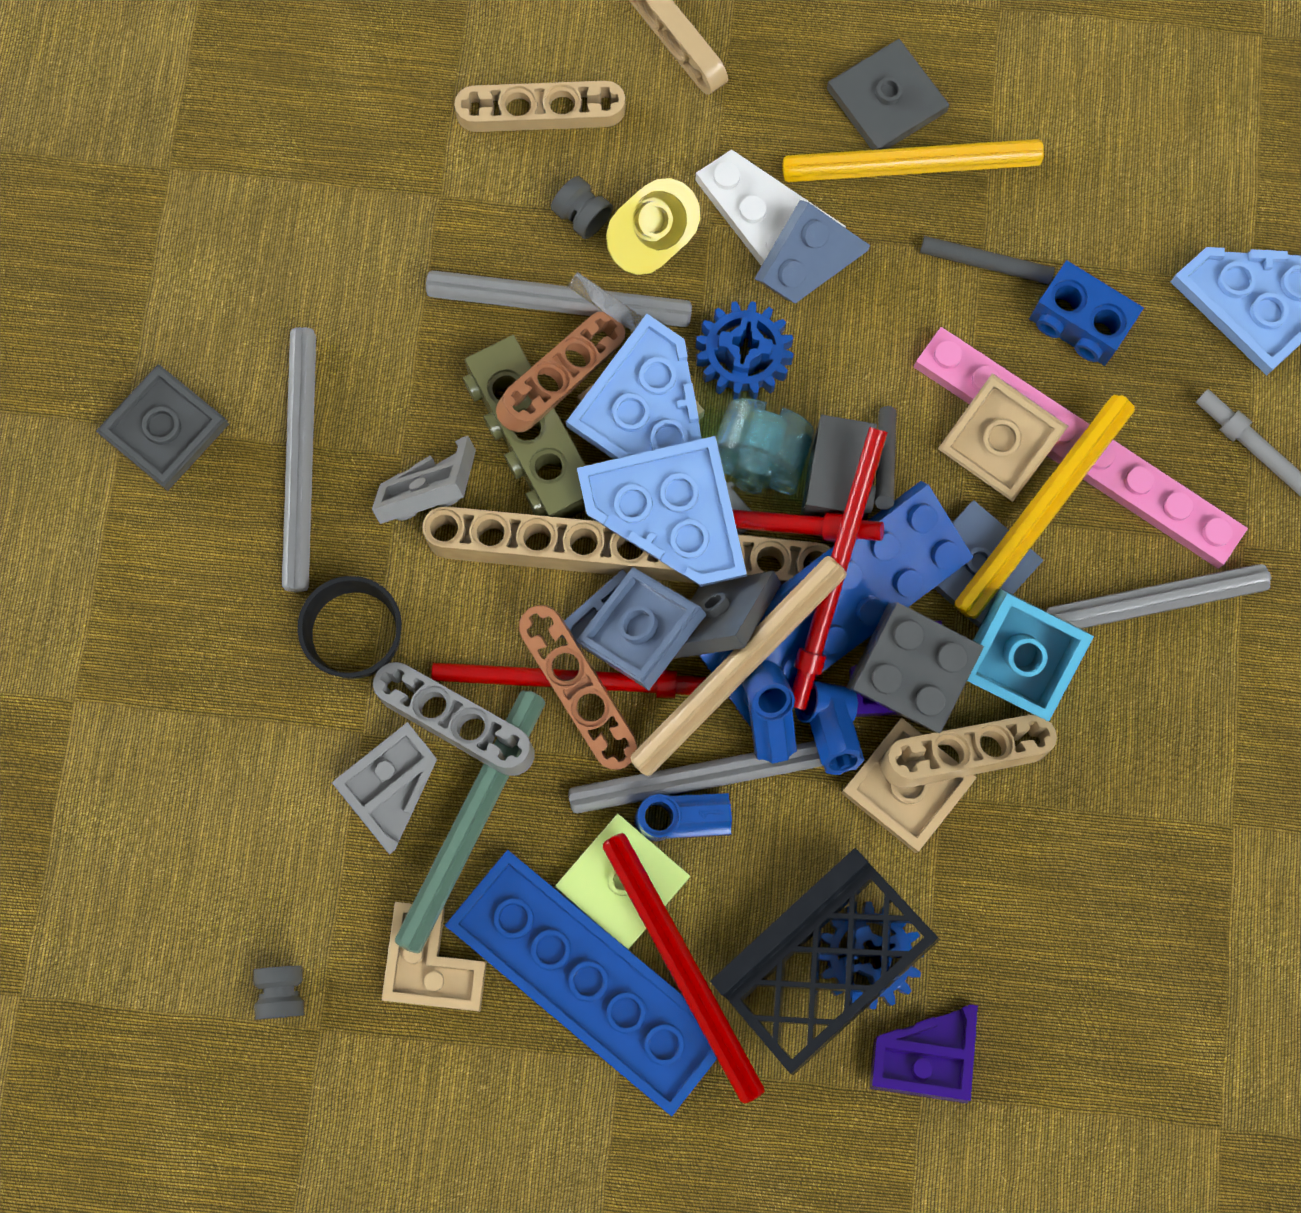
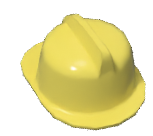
M672 178L656 179L637 191L616 211L609 221L606 239L607 248L613 261L624 271L635 275L650 274L662 267L690 241L697 231L700 222V205L694 192L683 182Z

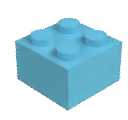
M1000 589L973 639L974 642L984 646L967 681L1049 722L1094 636Z

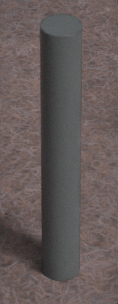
M924 236L920 249L922 254L1048 285L1052 281L1055 269L1054 267Z
M891 406L882 407L878 414V429L888 432L880 464L876 471L875 505L882 510L890 509L894 505L897 411Z

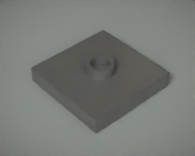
M897 39L828 81L827 85L830 95L871 150L890 148L947 113L949 103L900 39Z
M158 364L103 422L96 432L168 492L225 430L229 423L221 414Z
M775 572L757 573L711 585L699 586L690 601L700 606L707 615L675 655L674 659L745 648L781 585V581Z

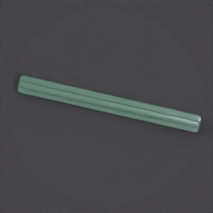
M521 691L506 721L521 729L529 738L545 706V700L532 691ZM496 739L494 745L502 751L505 760L510 755L518 757L521 754L517 743L513 748H510ZM483 764L395 938V943L401 948L417 954L422 951L509 778L508 775L502 774Z

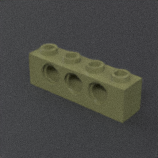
M514 334L465 358L468 375L462 377L463 382L473 401L476 402L482 399L489 413L484 415L483 418L494 440L503 438L510 452L504 454V457L515 479L523 476L531 491L526 493L525 496L533 513L539 516L571 518L585 511L586 508L577 468L583 467L585 464L555 409L553 408L533 426L540 430V434L530 441L519 439L516 436L517 432L504 427L497 418L496 406L499 402L496 398L497 393L511 386L531 368ZM527 395L523 402L518 406H513V408L519 413L522 410H526L532 400ZM548 464L556 465L562 470L561 474L552 480H544L537 473L541 467Z

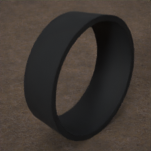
M359 576L338 577L319 586L305 601L298 619V638L306 657L320 670L347 679L364 678L375 674L394 657L401 638V615L392 595L377 582ZM347 593H364L382 601L392 613L396 625L395 640L386 656L374 666L354 673L338 672L327 666L315 650L313 644L314 622L321 609L332 599Z

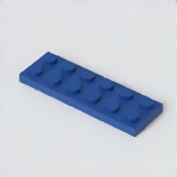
M923 481L918 482L894 500L893 507L881 510L868 520L884 522L882 541L856 539L846 572L847 575L843 582L822 653L827 656L822 672L873 634L888 603L898 602L906 607L911 606L974 558L929 484ZM834 546L779 587L759 624L824 557H831ZM815 609L764 660L774 662L782 669L791 690L798 670L794 667L798 649L805 646ZM733 650L698 656L710 673H712ZM741 684L728 698L744 721L751 726L747 696ZM770 688V689H768V690H765L762 694L769 693V692H771L774 688Z
M509 850L503 854L445 924L449 930L671 1117L717 1060L683 995Z

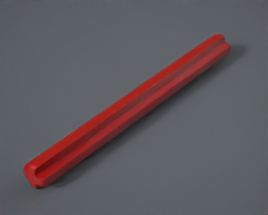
M624 833L609 838L603 843V850L739 1100L746 1104L757 1099L765 1092L764 1086L630 841Z

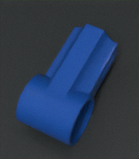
M763 661L742 682V686L748 701L755 756L758 760H765L774 764L788 761L789 757L797 752L792 712L795 697L782 669L774 662ZM774 688L771 692L762 694L765 690Z
M814 681L806 710L795 708L797 718L801 722L810 723L820 761L827 774L841 775L844 772L856 770L864 761L853 723L858 709L857 694L847 689L846 686Z
M729 793L682 796L656 794L649 796L641 803L635 813L634 822L636 829L649 841L655 842L673 838L730 836L732 815ZM652 806L664 808L670 817L668 828L661 831L650 828L645 820L646 809Z

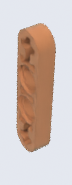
M596 312L509 386L496 406L497 418L501 424L515 432H525L531 429L614 354L624 340L625 329L619 318L608 312ZM602 331L608 336L599 341L596 346L591 342L596 333L599 334ZM573 350L581 354L585 359L586 366L578 367L571 364L566 358L565 351ZM545 374L552 377L558 385V391L551 392L544 389L539 384L537 376ZM528 395L532 400L529 407L519 413L515 411L513 406H518Z
M537 605L529 608L519 621V632L526 646L597 760L609 769L619 770L627 767L632 762L631 755L637 750V740L628 723L561 615L548 605ZM536 613L542 619L550 616L554 624L548 630L554 641H557L563 635L568 642L566 645L556 647L546 658L542 655L540 649L549 646L541 634L532 636L528 629L534 624L531 617ZM569 653L578 659L580 670L575 678L563 680L555 675L553 661L559 654ZM596 694L603 700L605 711L600 718L587 720L579 714L577 709L578 701L583 695ZM611 716L618 723L609 727L612 735L616 740L625 738L629 743L624 748L625 757L619 759L615 754L607 756L603 750L607 748L608 740L602 731L596 738L589 731L603 726Z

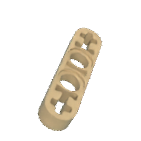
M629 0L702 92L710 95L728 82L726 69L719 57L673 0Z
M611 81L474 85L465 87L457 94L454 106L459 124L464 129L472 132L597 128L614 126L622 120L625 114V94L619 85ZM567 97L573 101L575 106L567 114H557L552 111L550 104L556 98ZM581 97H587V112H582ZM519 98L528 101L531 108L524 115L514 116L506 109L509 102ZM601 98H610L611 110H602ZM493 101H498L500 112L498 116H494ZM478 102L480 104L479 115H470L471 103Z
M1025 715L941 731V733L904 738L896 741L883 755L881 770L886 780L892 785L900 788H909L1034 763L1043 759L1054 748L1057 741L1056 730L1051 722L1036 715ZM1027 732L1031 737H1038L1040 740L1038 745L1034 740L1020 742L1015 747V741L1021 739ZM988 736L995 739L1001 747V756L992 757L987 755L981 748L980 738ZM949 745L954 748L959 755V764L948 765L944 763L938 756V746ZM924 754V761L918 762L910 771L906 765H898L896 762L901 755L904 761L910 762L918 760Z

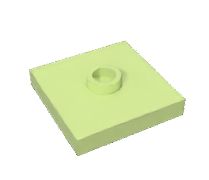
M617 814L555 885V888L629 950L646 930V927L604 852L603 843L620 833H624L627 836L665 906L687 882L690 875L622 816Z

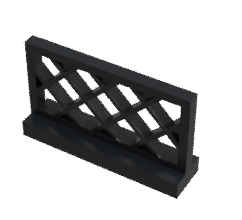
M854 848L710 982L732 1004L787 1071L794 1075L940 939L874 869L867 859ZM873 881L884 893V915L857 914V895ZM892 903L904 916L891 915ZM849 904V913H839ZM830 920L848 921L847 949L820 947L821 928ZM856 921L883 922L882 950L855 949ZM891 923L912 924L924 936L910 951H890ZM813 937V946L803 947ZM794 953L812 954L811 982L784 981L785 962ZM820 955L847 956L845 984L819 983ZM854 956L882 958L881 977L873 985L853 984ZM889 958H901L889 969ZM777 970L776 980H766ZM757 987L776 988L774 1016L755 1015L743 1000ZM784 988L810 989L809 1018L782 1017ZM818 990L845 991L844 1011L836 1019H817ZM853 992H864L852 1003ZM761 1022L773 1023V1035ZM782 1023L808 1025L807 1046L793 1059L781 1046ZM816 1025L827 1026L816 1036Z

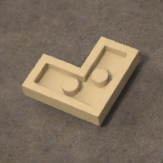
M395 902L381 1001L481 1012L487 962L439 957L445 908L443 907L422 951L417 954L409 952L395 943V938L412 906L410 903Z

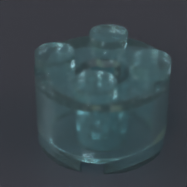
M747 398L732 400L723 415L716 436L724 474L736 478L735 485L749 493L760 494L763 488H768L783 494H795L812 444L813 426L799 414L782 407L781 413L778 415L765 411L768 403L765 401Z

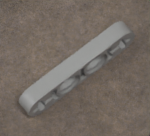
M399 662L388 663L376 672L373 679V688L378 698L387 708L502 774L517 776L526 772L531 767L535 758V750L528 736L521 729L406 664ZM402 680L409 691L414 693L412 699L410 700L405 693L397 689L391 692L387 687L391 681L399 683ZM441 697L446 700V708L440 716L435 718L423 716L422 708L429 699ZM470 719L482 720L485 723V728L478 738L474 740L461 738L460 730L466 721ZM495 736L500 743L510 748H513L517 743L521 754L518 757L510 755L505 760V756L499 747L492 744Z

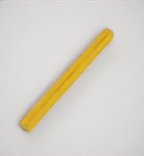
M1032 139L787 155L783 159L782 171L785 181L800 182L1039 166L1044 159V146L1041 140Z
M1123 395L1111 396L955 600V607L964 616L972 619L978 618L1134 413L1135 406L1127 397Z

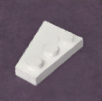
M732 149L696 172L695 181L761 266L800 200L809 202ZM825 213L827 216L835 220L837 223H839L843 227H846L845 225H843L842 223H840L839 221Z

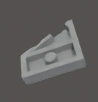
M469 436L455 441L458 447L456 453L438 464H435L433 458L429 456L409 470L381 483L372 507V511L379 523L382 524L394 519L399 521L407 520L420 511L435 506L448 507L463 498L476 452Z
M407 722L331 783L390 855L395 851L437 758Z

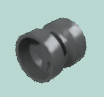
M576 176L570 179L558 191L552 201L551 210L563 220L568 219L573 222V230L586 240L595 235L604 226L612 214L613 205L603 196H595L591 192V185L582 177Z
M280 966L253 970V985L258 989H263L264 993L259 994V1000L254 1004L255 1020L305 1016L304 1000L299 996V991H294V987L299 986L303 981V966Z

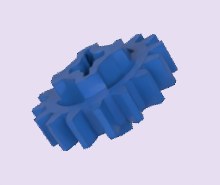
M735 301L732 302L731 312L727 315L720 308L715 309V323L707 320L703 321L701 331L705 336H697L695 348L702 351L696 354V366H708L703 371L704 382H709L716 379L718 381L716 393L721 394L728 387L733 389V400H738L742 391H748L751 399L756 400L760 387H763L765 391L771 394L775 388L774 378L780 381L786 379L788 370L785 366L792 364L794 353L787 350L792 347L793 336L781 335L785 330L786 321L781 319L773 323L771 321L772 308L768 307L760 314L756 312V302L751 301L747 310L741 311L740 306ZM732 327H736V328L733 329L732 331L726 332V330H728V329H730V328H732ZM760 331H762L769 339L764 338ZM748 338L747 347H749V353L745 357L744 364H741L740 347L743 346L744 339ZM719 362L725 363L732 373L724 369ZM758 369L764 370L759 374L749 376Z
M865 902L862 907V914L884 915V906L879 911V914L874 913L872 902ZM849 906L844 908L845 913H849ZM830 920L829 923L835 931L833 934L821 933V941L827 944L828 948H838L843 935L848 931V921ZM856 921L855 949H864V942H866L869 948H881L883 937L873 934L866 923H875L883 926V922ZM891 923L890 932L893 936H890V951H910L912 949L911 943L920 937L919 933L910 932L906 934L903 930L906 923ZM820 955V961H827L829 966L828 969L820 974L821 979L833 977L837 982L836 984H845L847 956L838 959V955ZM877 957L875 959L876 968H873L870 963L854 964V972L867 977L870 985H873L881 977L882 958ZM889 958V967L893 958ZM911 966L879 997H882L887 1006L896 1004L893 992L897 990L904 995H909L912 990L905 982L906 978H919L921 972ZM831 991V993H832L834 996H837V995H839V994H841V993L844 992V991ZM853 992L852 1003L864 992ZM878 998L867 1009H876Z

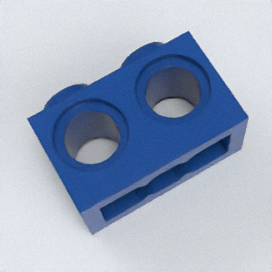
M1066 260L1039 300L1029 319L1036 323L1037 328L1045 335L1052 338H1060L1075 347L1077 354L1085 360L1099 362L1105 366L1124 340L1144 307ZM1062 299L1069 302L1073 311L1061 309L1055 300ZM1094 323L1106 325L1112 335L1100 333L1095 328Z

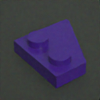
M968 1005L937 1018L932 1017L917 1022L913 1026L877 1036L873 1044L869 1089L969 1103L972 1092L978 1006Z

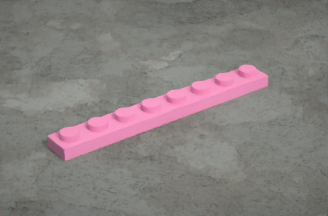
M942 327L937 331L914 365L915 369L968 404L973 401L991 374H995L1068 425V428L1047 455L1059 464L1090 425ZM1112 440L1083 478L1084 481L1218 569L1226 563L1248 529L1114 440Z

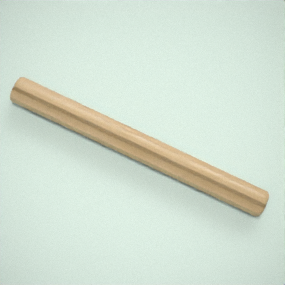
M830 556L824 557L756 627L745 648L733 650L631 755V761L637 770L646 776L652 775L846 578L847 573L845 569Z

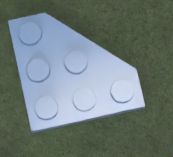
M1206 247L1171 280V283L1266 376L1301 345V255H1288V251L1251 249L1249 253L1225 252V248Z
M646 314L567 419L566 427L612 459L702 439L684 338Z
M715 436L577 468L586 513L595 521L701 587L747 576Z

